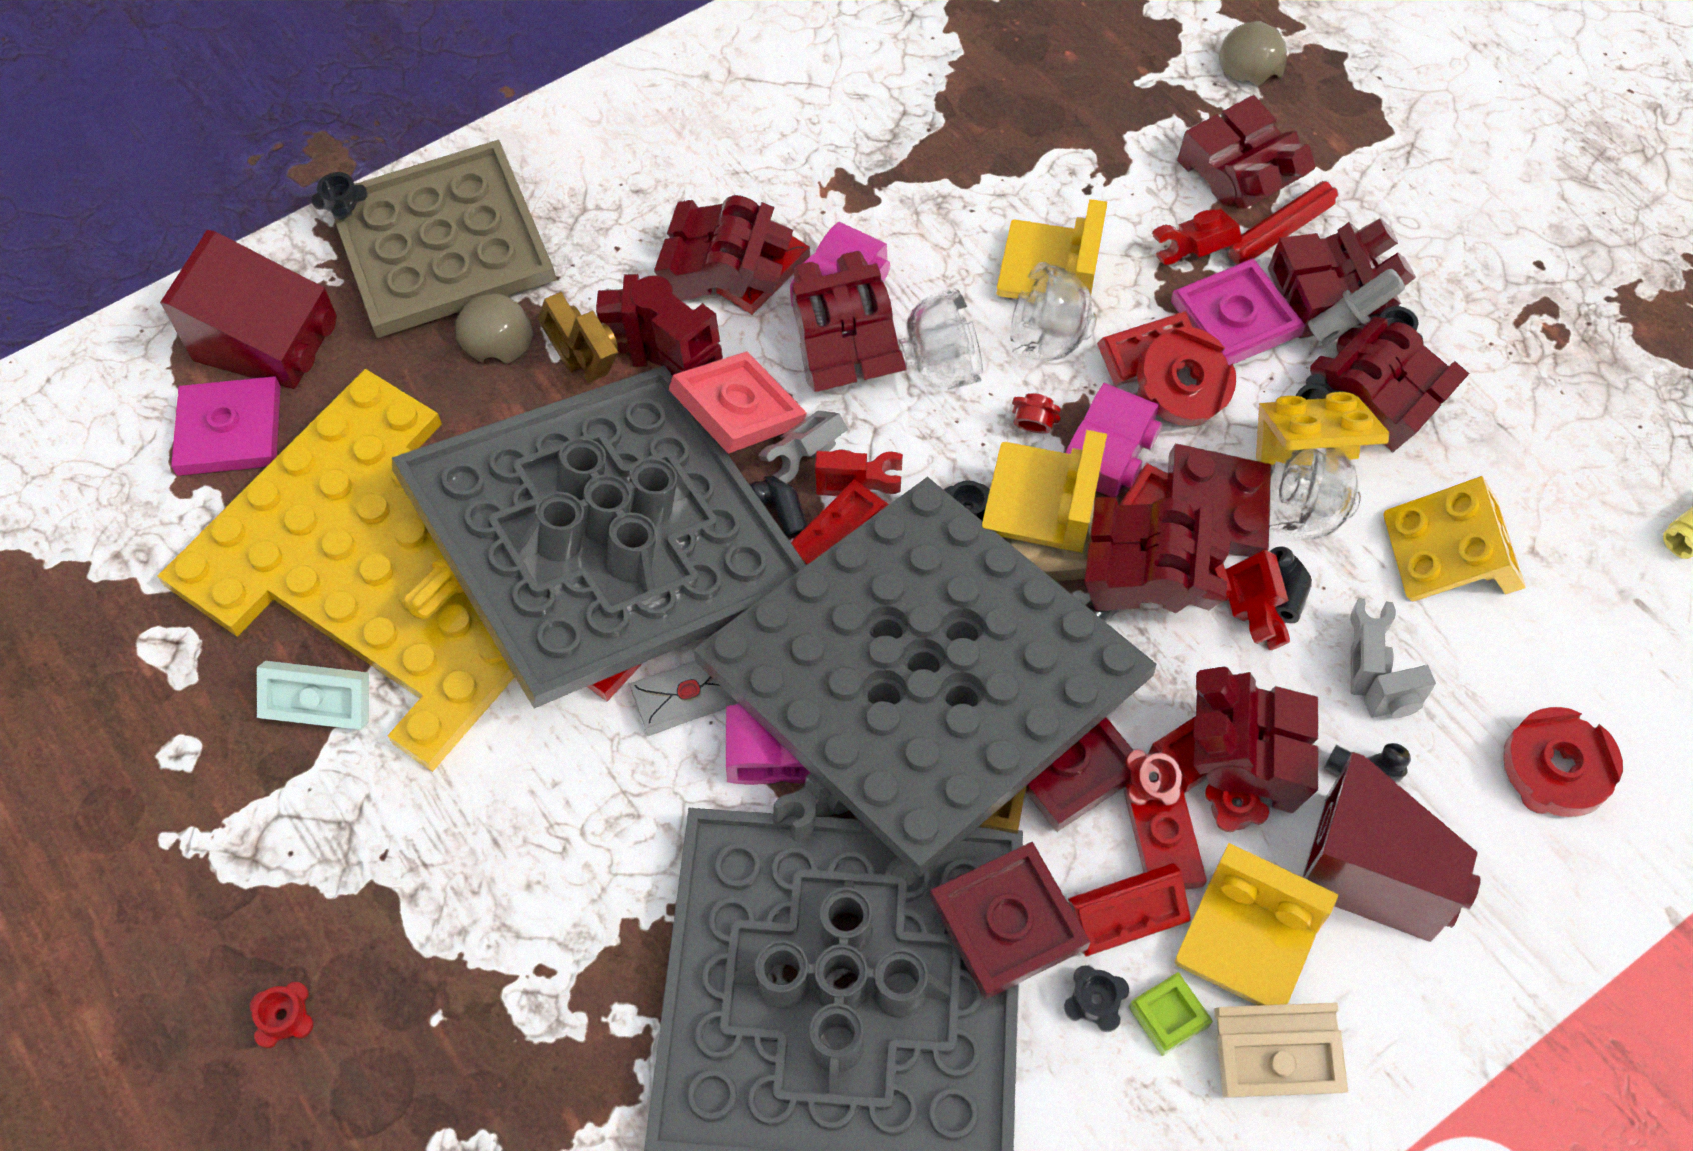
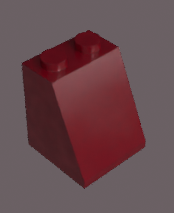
M208 229L160 302L193 362L251 378L276 376L280 386L296 389L304 373L311 370L315 361V354L325 337L333 332L337 318L325 287L216 231Z
M1352 752L1326 796L1302 877L1339 894L1334 907L1428 942H1432L1445 926L1453 928L1462 908L1469 910L1473 906L1481 883V876L1473 874L1478 852L1368 758Z

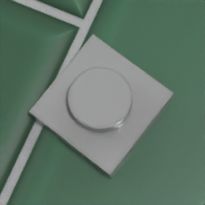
M1428 664L1378 675L1365 695L1364 702L1371 718L1391 714L1393 718L1406 717L1423 708V703L1436 685V681Z

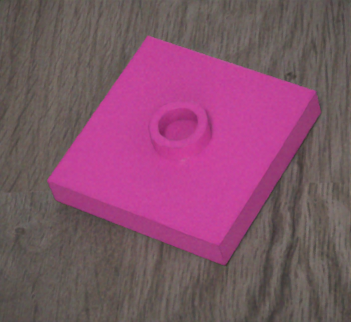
M1254 258L1173 291L1171 298L1172 304L1179 313L1186 311L1192 327L1210 333L1221 342L1225 348L1222 353L1226 357L1228 365L1238 363L1300 337L1305 328V324Z
M276 376L178 386L171 464L176 475L267 467L277 457L281 386Z

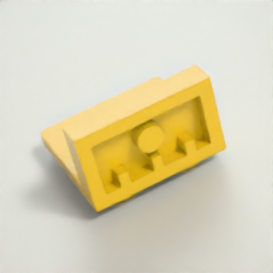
M1089 199L1086 218L1076 217L1074 228L1013 219L1010 223L996 294L1001 297L1089 310L1108 202Z
M1334 392L1326 395L1325 399L1310 400L1299 396L1287 395L1278 397L1276 402L1259 403L1256 459L1259 462L1280 465L1359 459L1360 445L1387 444L1389 441V431L1361 399L1351 393Z
M1086 430L1083 449L1072 448L1071 454L1002 442L982 527L994 530L1001 537L1083 553L1107 434Z
M1483 476L1384 511V520L1405 594L1410 601H1418L1484 578L1487 581L1495 579L1505 595L1526 588L1498 499Z
M1228 843L1176 955L1175 964L1255 1005L1288 1004L1315 937L1331 915L1339 894Z

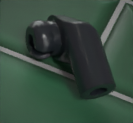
M764 476V481H755L750 484L764 506L771 504L777 510L786 537L798 535L808 526L797 491L791 485L775 476Z
M1278 546L1269 552L1277 557L1288 601L1275 607L1284 623L1292 624L1298 622L1312 587V579L1305 566L1293 554L1291 549Z
M1388 743L1384 746L1381 753L1366 757L1396 783L1408 773L1407 766L1411 762L1409 751L1398 743ZM1336 744L1324 768L1339 776L1352 752Z

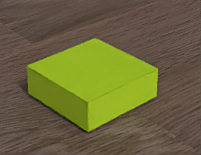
M1179 972L1133 999L1128 1006L1162 1057L1210 1027L1213 1022Z

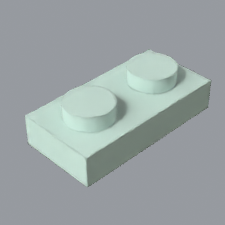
M265 661L257 667V718L362 730L369 723V672Z

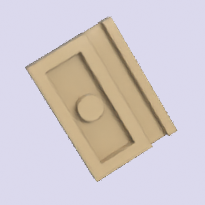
M1338 1002L1215 1008L1214 1014L1215 1018H1217L1218 1026L1217 1044L1223 1098L1348 1093L1341 1030H1338L1336 1013L1339 1012Z

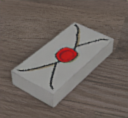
M695 661L629 683L647 736L724 710L726 706L738 704Z

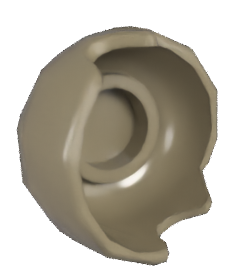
M1262 21L1244 23L1232 29L1224 38L1219 51V62L1227 76L1237 81H1250L1257 86H1262L1266 79L1272 75H1276L1278 78L1283 76L1287 63L1286 43L1278 29Z
M489 293L467 301L455 323V336L459 346L468 355L481 363H484L485 358L489 357L498 358L507 364L515 361L528 350L534 336L532 322L523 308L508 296L500 293Z

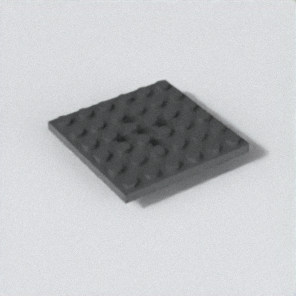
M665 365L392 457L393 473L534 709L717 632L807 566L727 452L668 390L672 375Z
M928 476L693 649L695 662L919 877L1154 676L1157 665L994 530L984 529L982 527L983 521Z
M688 808L644 1151H1014L1019 984L984 1000L929 897L932 889L1022 847L1023 830H1018V834L977 827L919 877L859 819L816 816L814 829L810 836L801 841L794 842L791 838V826L794 821L800 819L797 816H787L776 823L773 819V813ZM841 913L855 914L862 921L852 931H841L831 924V921ZM778 965H790L798 971V976L795 980L787 985L773 984L767 979L768 973ZM836 969L850 970L858 978L853 986L842 990L835 989L826 982L828 975ZM895 973H904L911 976L917 986L908 993L898 994L888 989L885 981ZM832 1027H842L850 1031L854 1038L849 1046L840 1050H833L827 1048L821 1042V1036Z

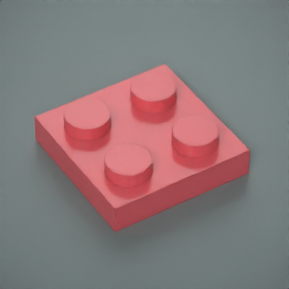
M748 351L674 374L668 389L728 454L786 433L802 422L807 414Z

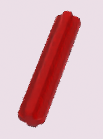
M1328 181L1319 182L1241 234L1242 241L1229 246L1227 250L1228 258L1233 260L1236 265L1253 258L1255 259L1276 245L1279 238L1288 237L1334 206L1339 195L1338 190L1332 187Z

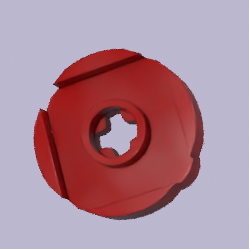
M1194 327L1175 328L1172 332L1161 334L1153 340L1140 356L1137 366V381L1139 384L1137 395L1158 404L1157 415L1170 423L1182 426H1200L1224 409L1231 401L1236 388V371L1233 363L1228 365L1227 359L1222 353L1225 348L1213 335ZM1184 366L1190 368V377L1196 380V385H1184L1178 379L1177 372L1182 370Z
M1548 707L1530 713L1513 730L1504 745L1505 770L1511 784L1521 795L1523 804L1535 813L1544 814L1549 812L1562 817H1578L1597 810L1614 793L1615 787L1621 780L1623 773L1621 751L1610 732L1600 724L1595 728L1589 722L1579 718L1583 713L1570 708ZM1554 751H1560L1563 759H1573L1575 766L1571 767L1568 772L1558 769L1551 761L1554 757Z

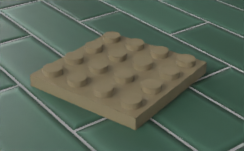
M499 139L355 183V185L361 184L366 187L367 198L356 204L355 209L348 218H334L377 338L460 312L467 301L489 293H500L510 296L557 280L554 267Z

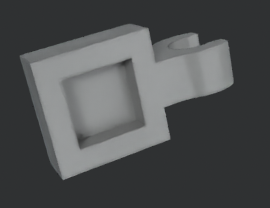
M818 410L781 435L782 441L762 449L758 456L762 461L767 462L780 456L783 461L782 468L772 476L787 483L797 475L802 456L816 458L817 451H830L836 445L835 439L848 431V428L840 413Z
M1358 598L1351 611L1350 620L1354 627V642L1351 646L1350 694L1365 696L1376 676L1392 672L1393 648L1385 646V633L1396 616L1393 602L1386 601L1378 619L1372 618L1366 613V603L1363 598Z

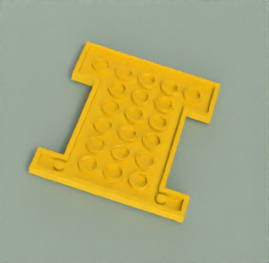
M364 369L157 577L166 588L237 637L275 600L418 697L419 700L387 736L395 747L433 772L515 676L464 591L462 593L455 592L429 619L425 620L414 617L404 604L406 595L432 571V563L437 558H445L393 473L392 457L420 448L442 423L437 412L367 369Z

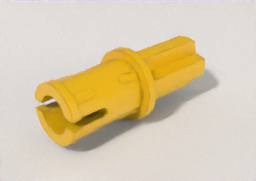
M437 558L432 563V571L406 595L404 604L414 617L425 620L429 619L455 592L462 593L464 590L446 560Z

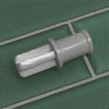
M1388 269L1353 294L1349 290L1343 292L1344 298L1336 302L1335 305L1325 312L1309 320L1308 325L1317 340L1322 342L1324 347H1327L1359 323L1367 324L1370 321L1368 315L1404 291L1405 285L1396 271Z

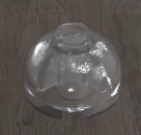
M1040 262L1030 271L1027 277L1035 280L1029 295H1026L1028 292L1021 290L1017 298L1011 321L1010 342L1015 343L1019 341V347L1012 350L1015 355L1034 360L1055 361L1067 357L1079 347L1083 340H1088L1092 336L1097 316L1096 313L1092 312V298L1087 286L1075 273L1060 266Z
M957 288L941 291L922 299L912 308L906 321L907 337L899 339V348L903 352L906 368L915 366L924 381L934 387L944 389L961 388L982 381L978 375L983 373V364L973 321L967 323L965 317L960 316L958 310L966 308L967 305Z
M1338 447L1290 450L1293 452L1286 463L1276 461L1271 470L1270 516L1273 515V524L1269 525V530L1311 541L1325 538L1341 528L1349 518L1355 515L1359 508L1361 494L1355 465Z

